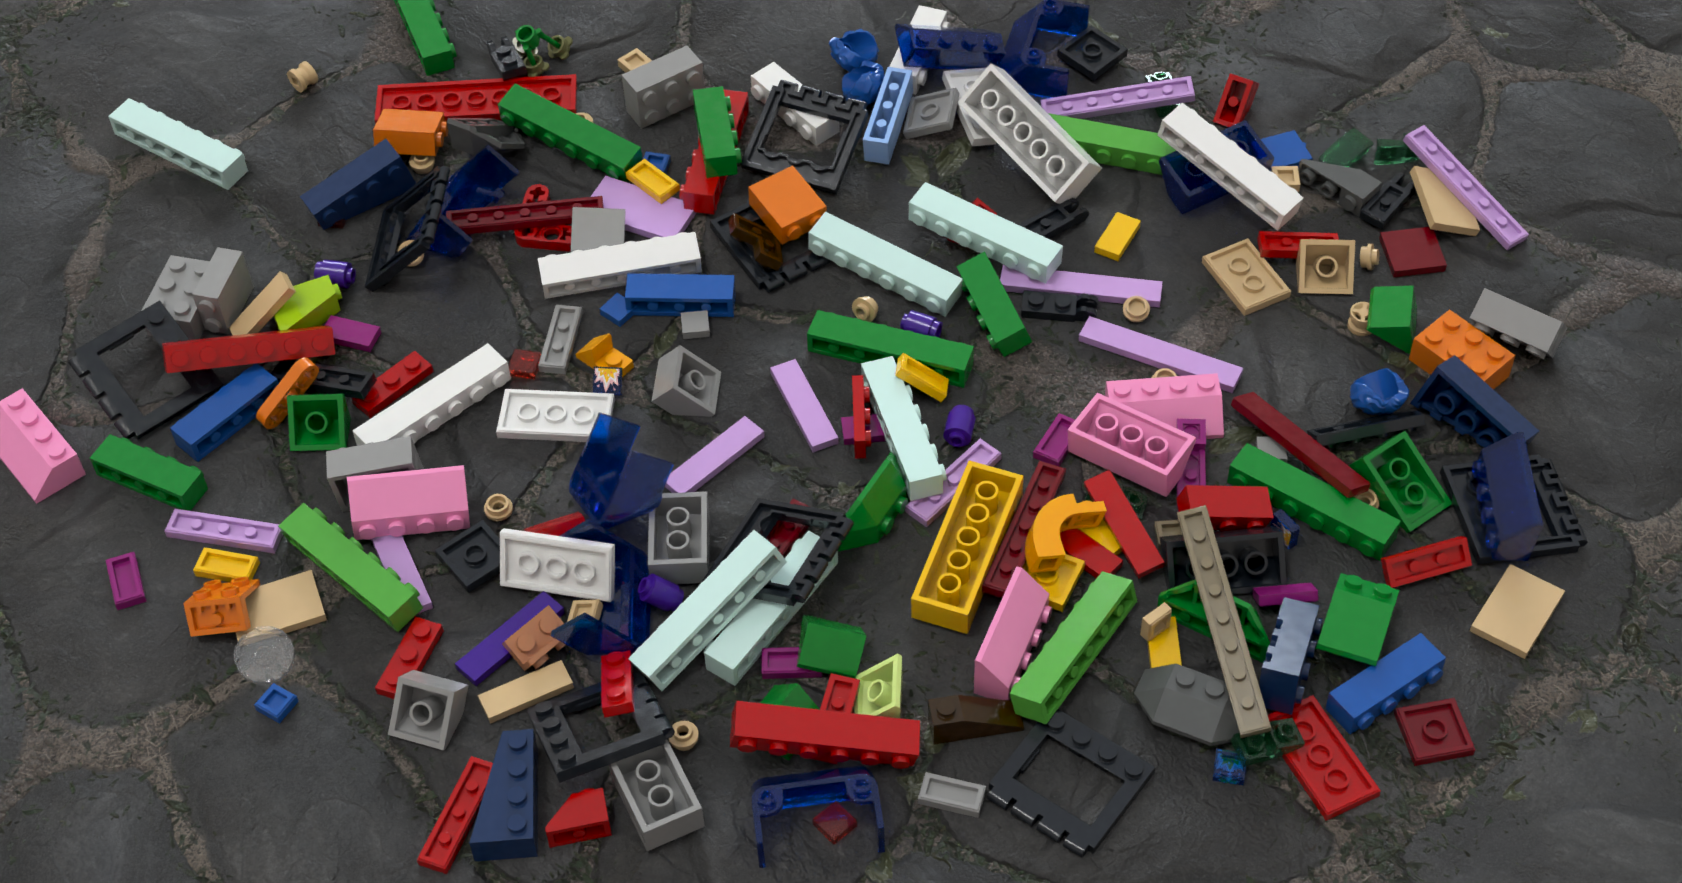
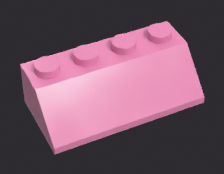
M1217 373L1106 381L1105 396L1175 428L1177 419H1206V439L1224 438L1222 392Z
M23 388L0 401V459L36 504L86 475L77 453Z
M1099 393L1093 397L1068 429V452L1165 497L1168 496L1180 480L1196 442L1195 436Z
M464 465L347 477L351 522L356 540H370L375 537L388 535L399 537L402 535L428 534L431 532L457 531L470 528Z
M1016 566L975 659L974 694L986 698L1010 701V692L1013 685L1018 683L1021 679L1022 671H1027L1031 663L1032 654L1030 652L1032 647H1038L1043 632L1040 630L1043 623L1048 624L1051 617L1052 607L1049 606V593L1021 567Z

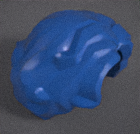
M862 29L848 31L844 33L842 38L834 37L829 41L832 58L848 72L860 67L862 61L876 63L879 49L874 36L868 31Z
M862 61L860 67L854 68L851 72L845 74L842 78V92L846 101L848 98L867 102V105L875 102L885 76L882 65L872 61Z
M1388 368L1360 377L1353 382L1350 390L1353 407L1372 415H1385L1397 411L1409 396V389L1405 385L1404 380Z

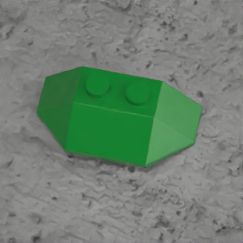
M889 453L845 514L847 518L854 522V525L845 540L842 541L838 552L878 543L884 534L890 532L898 513L902 514L908 504L906 484L894 453Z
M1196 580L1160 593L1157 607L1165 602L1172 609L1171 617H1176L1177 623L1212 639ZM1233 596L1250 657L1263 663L1266 660L1270 641L1258 612L1251 604Z

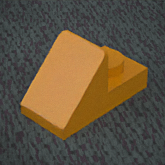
M609 333L593 338L575 354L577 359L594 370L595 368L620 369L619 376H617L618 381L634 368L633 360L613 347L612 337Z

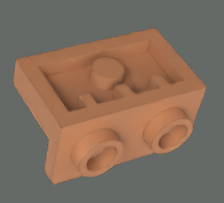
M548 605L505 640L502 645L524 671L530 666L537 669L549 659V656L546 654L553 647L559 651L572 640L569 634L575 628L572 625L567 627Z

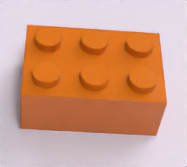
M1450 309L1414 338L1409 356L1411 362L1431 375L1438 365L1455 355L1493 390L1509 377L1515 359L1513 353Z

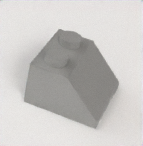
M679 345L659 358L651 402L672 415L712 417L716 411L721 371Z
M416 670L399 676L388 735L445 750L463 715L469 685Z

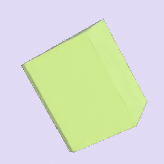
M896 654L856 675L855 679L860 680V688L854 705L855 714L901 718L902 656Z

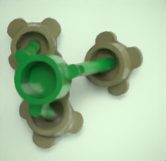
M523 25L515 31L516 37L512 40L521 59L526 57L523 62L526 65L528 77L540 76L550 67L549 63L544 62L542 57L538 55L537 47L540 38L548 42V55L552 59L555 57H560L562 60L567 59L570 45L573 43L572 38L569 36L563 38L560 35H555L550 38L540 28L534 30L531 25Z

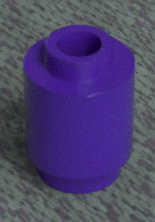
M325 259L323 262L318 261L316 263L314 279L329 275L332 285L337 283L339 288L348 289L355 282L356 270L352 268L350 262Z
M911 310L909 314H904L900 324V329L910 330L915 333L940 337L943 323L937 321L936 317Z
M956 405L948 413L943 437L946 442L954 447L966 446L971 442L976 418L974 411L969 406Z
M656 574L644 577L638 586L640 600L663 611H675L682 603L684 597L683 590L679 589L677 584Z

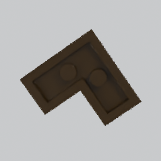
M733 213L728 220L730 235L739 242H746L753 246L754 258L758 264L778 271L783 264L779 240L770 229Z

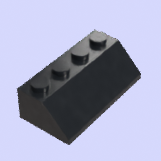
M1276 526L1214 532L1232 595L1253 593L1254 587L1287 585L1284 533ZM1183 535L1160 537L1161 557L1165 562V566L1162 568L1167 590L1195 580Z

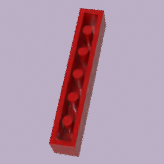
M724 90L725 96H730L731 111L728 113H733L735 128L731 130H736L739 144L749 114L748 92ZM699 137L698 149L693 151L692 166L687 168L686 183L681 185L679 197L680 200H683L684 209L715 215L727 176L706 177Z
M329 325L162 343L166 373L335 355L333 329Z
M736 701L732 711L730 747L738 748L742 752L761 750L769 751L770 754L776 756L789 753L799 754L800 757L805 759L827 757L835 762L855 760L861 761L865 765L884 763L891 764L892 767L899 769L908 768L909 766L913 767L919 757L920 720Z

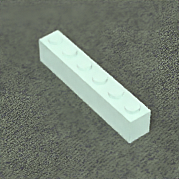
M128 98L108 116L116 135L227 190L248 172L245 156L240 150L233 149L218 139L214 140L199 130L185 126L181 121H175L162 112L150 109L144 103H138Z
M925 182L909 201L908 220L913 221L916 225L930 229L940 236L947 237L963 247H968L979 253L985 251L988 258L996 260L1008 268L1015 269L1031 279L1046 284L1062 262L1063 245Z
M824 212L808 233V249L816 255L823 256L840 267H846L856 272L862 278H868L880 284L883 288L892 290L902 295L905 299L926 307L931 312L946 317L962 294V278L827 212Z
M893 356L861 363L864 386H869L871 406L874 413L877 414L890 452L894 453L897 457L910 501L943 493V481L947 480L944 465L937 462L938 453L934 443H929L930 436L927 425L920 422V409L918 404L913 405L912 403L913 395L910 385H905L904 380L895 376L897 365Z
M753 530L628 659L646 678L663 691L773 578L787 561L773 544Z
M808 531L802 539H797L792 546L791 552L785 558L787 563L773 576L771 582L789 586L820 536ZM838 551L833 559L828 562V566L819 581L814 583L815 587L808 598L838 564ZM752 598L733 620L722 629L721 634L706 646L704 650L706 669L736 686L762 655V648H767L804 603L796 602L794 606Z

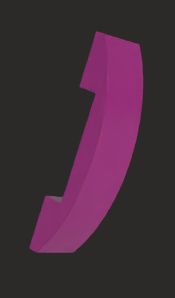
M1177 419L1176 428L1195 436L1196 442L1183 474L1176 484V498L1186 485H1206V419Z

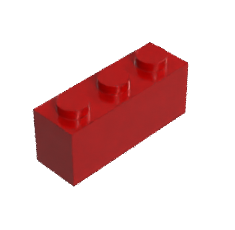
M1186 485L1176 498L1179 512L1206 505L1213 530L1226 531L1266 527L1274 518L1268 487Z

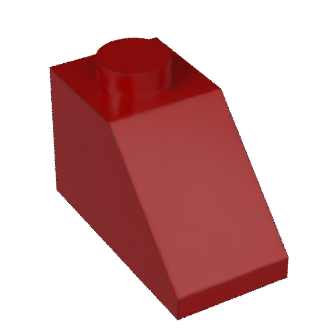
M1230 73L1213 122L1238 130L1251 108L1259 83Z
M587 788L570 795L545 827L550 848L612 836L603 788Z

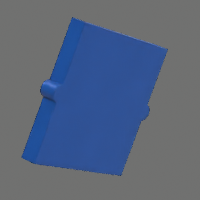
M1295 130L1255 140L1253 143L1260 155V160L1264 161L1270 172L1272 166H1299L1301 159L1313 160L1306 148V143L1301 141Z

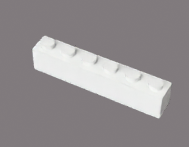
M1181 103L1162 120L1157 136L1277 231L1298 212L1303 197L1294 188L1289 187L1275 173L1270 172L1261 165L1255 157L1247 154L1234 141L1224 136L1214 125L1209 124L1200 117L1195 110Z
M681 232L673 236L653 237L649 240L637 242L628 241L614 246L604 245L596 249L575 250L571 253L550 254L538 258L545 299L624 286L627 282L628 273L695 274L702 272L701 257L695 232Z
M487 343L352 430L357 446L411 436L415 444L417 440L431 431H435L440 425L458 416L463 410L475 402L481 401L486 395L511 380L508 362Z

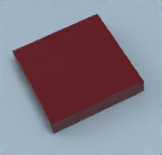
M1430 227L1380 232L1379 240L1393 278L1446 271V261L1435 232Z
M1455 698L1395 709L1394 715L1414 766L1474 755L1476 749Z

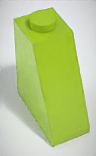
M329 275L293 286L296 292L273 317L279 331L321 326L331 315L334 316L341 311L338 300L342 299L338 284L332 285Z

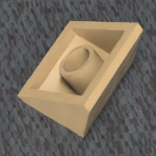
M1300 239L1296 260L1298 293L1353 294L1355 240Z

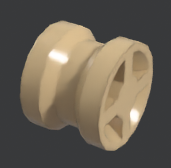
M306 61L300 63L297 69H291L287 72L290 83L299 92L306 90L309 84L313 85L318 82L316 71Z
M1368 302L1355 303L1350 309L1347 325L1349 331L1354 335L1367 336L1371 334V332L1367 331Z

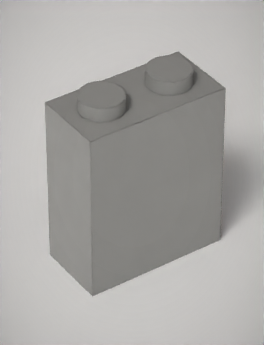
M217 247L192 294L205 330L230 334L229 327L239 317L254 288L242 251Z

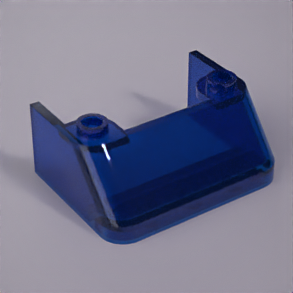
M1062 0L1041 1L1015 20L998 67L1004 69L1029 95L1044 98L1067 96L1069 69L1045 65L1046 54L1040 49L1033 48L1039 30L1077 36L1088 28L1090 5Z
M485 146L449 178L444 201L441 205L442 210L437 225L435 241L430 245L428 251L450 258L454 255L459 257L473 239L446 217V211L482 208L491 202L496 204L505 193L502 190L503 187L519 174L520 171L491 146ZM426 213L421 217L406 240H415L421 236V228Z
M601 412L598 413L572 474L569 491L595 526L610 529L658 508L662 500V491L674 464L631 450L640 425Z
M587 519L560 536L615 544L614 599L611 602L601 601L603 609L599 620L584 612L552 630L551 637L585 655H606L615 651L623 652L628 650L634 653L650 637V604L641 601L640 593H638L639 583L644 577L649 576L648 556L641 549Z
M853 766L765 777L753 783L750 793L759 868L766 867L760 818L774 816L781 809L843 801H852L859 805L871 804L878 852H885L884 822L878 784L873 773L868 768Z

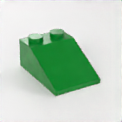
M1406 431L1388 439L1348 465L1371 483L1369 489L1377 495L1379 506L1387 514L1401 520L1400 526L1407 533L1452 504Z
M1341 573L1316 648L1376 666L1391 622L1399 590L1383 583L1376 584L1363 580L1356 575Z

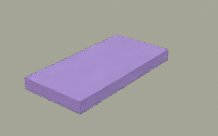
M608 176L603 178L591 195V197L603 196L604 208L625 209V230L650 239L653 237L673 236L684 232L697 213L694 210L684 209L683 200L670 197L660 204L636 185Z

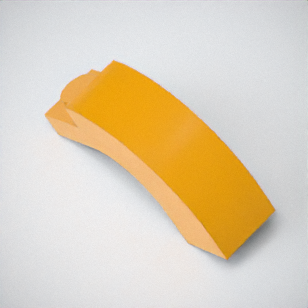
M1066 494L1044 505L1037 514L1025 541V557L1030 573L1057 571L1066 555L1060 533L1068 529L1098 527L1107 511L1104 501H1082L1076 503L1074 494Z

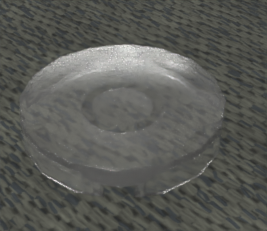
M260 626L254 628V631L248 634L245 633L239 639L234 650V661L238 672L245 680L256 685H269L280 681L290 672L295 661V650L291 639L283 630L273 626Z

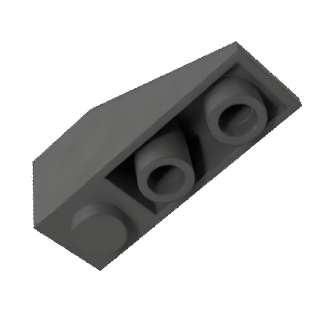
M1301 159L1299 162V178L1303 184L1308 185L1358 217L1360 216L1361 209L1381 190L1382 182L1361 169Z

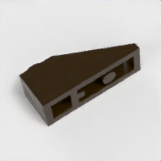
M965 695L928 699V722L934 745L1024 731L1022 717L1015 714L1012 701Z

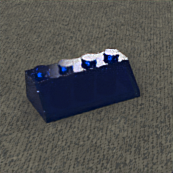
M897 23L894 26L904 67L961 70L985 68L990 63L998 67L1006 55L1001 34L987 29Z
M1246 120L1219 131L1228 139L1234 141L1247 154L1255 157L1261 165L1270 171L1274 156ZM1174 151L1159 159L1168 196L1181 214H1185L1229 194L1226 189L1178 151Z
M1516 432L1481 449L1478 460L1474 461L1472 466L1473 477L1477 478L1478 481L1477 499L1482 502L1483 507L1481 521L1482 524H1486L1487 528L1486 546L1491 549L1493 560L1528 561L1543 528L1524 432Z

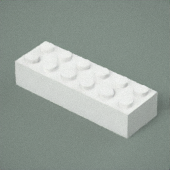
M990 63L958 102L1056 203L1061 204L1071 198L1076 199L1102 169L1000 67Z

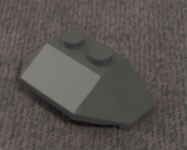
M448 118L447 120L452 148L460 150L461 155L464 157L476 159L477 156L487 159L488 155H501L524 148L525 143L522 136L518 133V128L508 126L501 120L493 118Z
M1170 664L1144 670L1134 692V697L1137 702L1139 701L1143 711L1153 725L1209 746L1250 738V736L1240 737L1225 681L1179 664Z

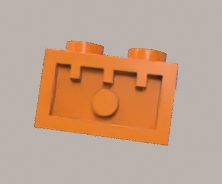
M246 576L235 578L228 583H221V580H211L205 582L200 590L194 591L193 595L183 603L191 637L247 631L251 625L245 598L260 586L259 579L249 580V577Z

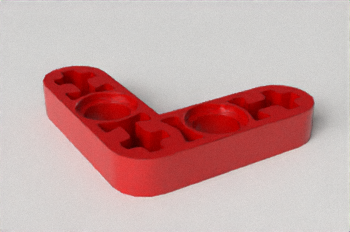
M541 184L530 186L525 193L523 203H533L537 197L538 202L550 201L548 188ZM570 225L530 228L531 233L528 234L527 228L514 230L516 242L521 247L571 252L572 226ZM550 234H556L559 236L557 239L554 240L546 239V237Z

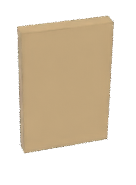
M1414 166L1411 169L1410 175L1430 229L1476 236L1479 233L1480 228L1476 217L1429 168Z
M1248 238L1202 257V264L1244 316L1285 300L1291 295V290L1265 258L1260 257V252Z
M1510 564L1471 625L1470 632L1525 659L1561 601L1565 590Z
M312 570L256 588L245 598L251 627L247 631L236 632L240 648L326 621V615Z

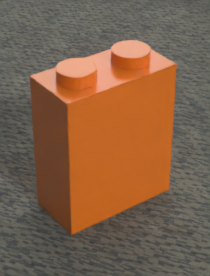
M383 109L373 128L374 146L387 139L398 154L436 156L439 147H443L444 137L448 136L444 112Z
M790 166L748 187L750 206L782 245L791 240H796L801 235L809 232L824 212H827V206L794 166Z

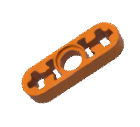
M306 357L296 361L258 409L256 419L267 429L277 427L288 414L287 395H303L316 379L319 368Z

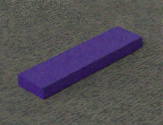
M543 591L455 663L456 669L477 686L512 657L502 645L505 640L548 605L558 617L565 613L564 607Z

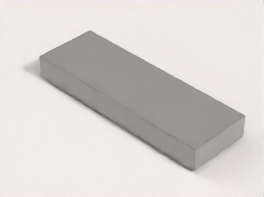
M555 306L538 364L539 372L566 375L583 315L582 307Z

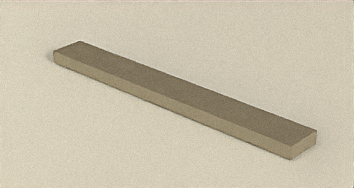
M1204 505L1177 512V518L1240 737L1244 738L1271 731V725L1207 507Z

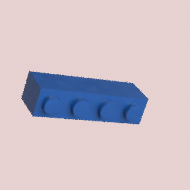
M628 273L625 291L626 310L632 311L633 302L637 304V307L632 311V315L681 316V313L707 310L708 317H734L735 277L734 275Z
M253 364L170 427L176 445L195 461L199 462L256 418L258 409L279 384L278 379L259 364Z
M1420 633L1378 660L1376 666H1369L1331 691L1328 695L1325 709L1349 734H1352L1359 728L1364 730L1373 723L1377 716L1382 713L1386 715L1394 710L1398 702L1404 698L1411 699L1427 683L1433 684L1437 682L1443 675L1442 670L1446 657Z

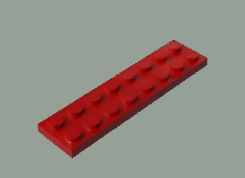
M572 74L517 77L507 80L499 78L378 85L374 120L376 124L383 109L444 112L445 122H447L448 118H493L501 120L497 104L515 83L576 114L577 76Z

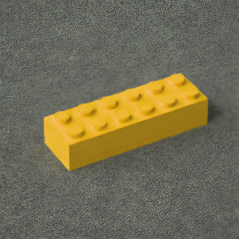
M968 460L911 597V618L968 634L984 594L982 592V584L1023 496V475Z

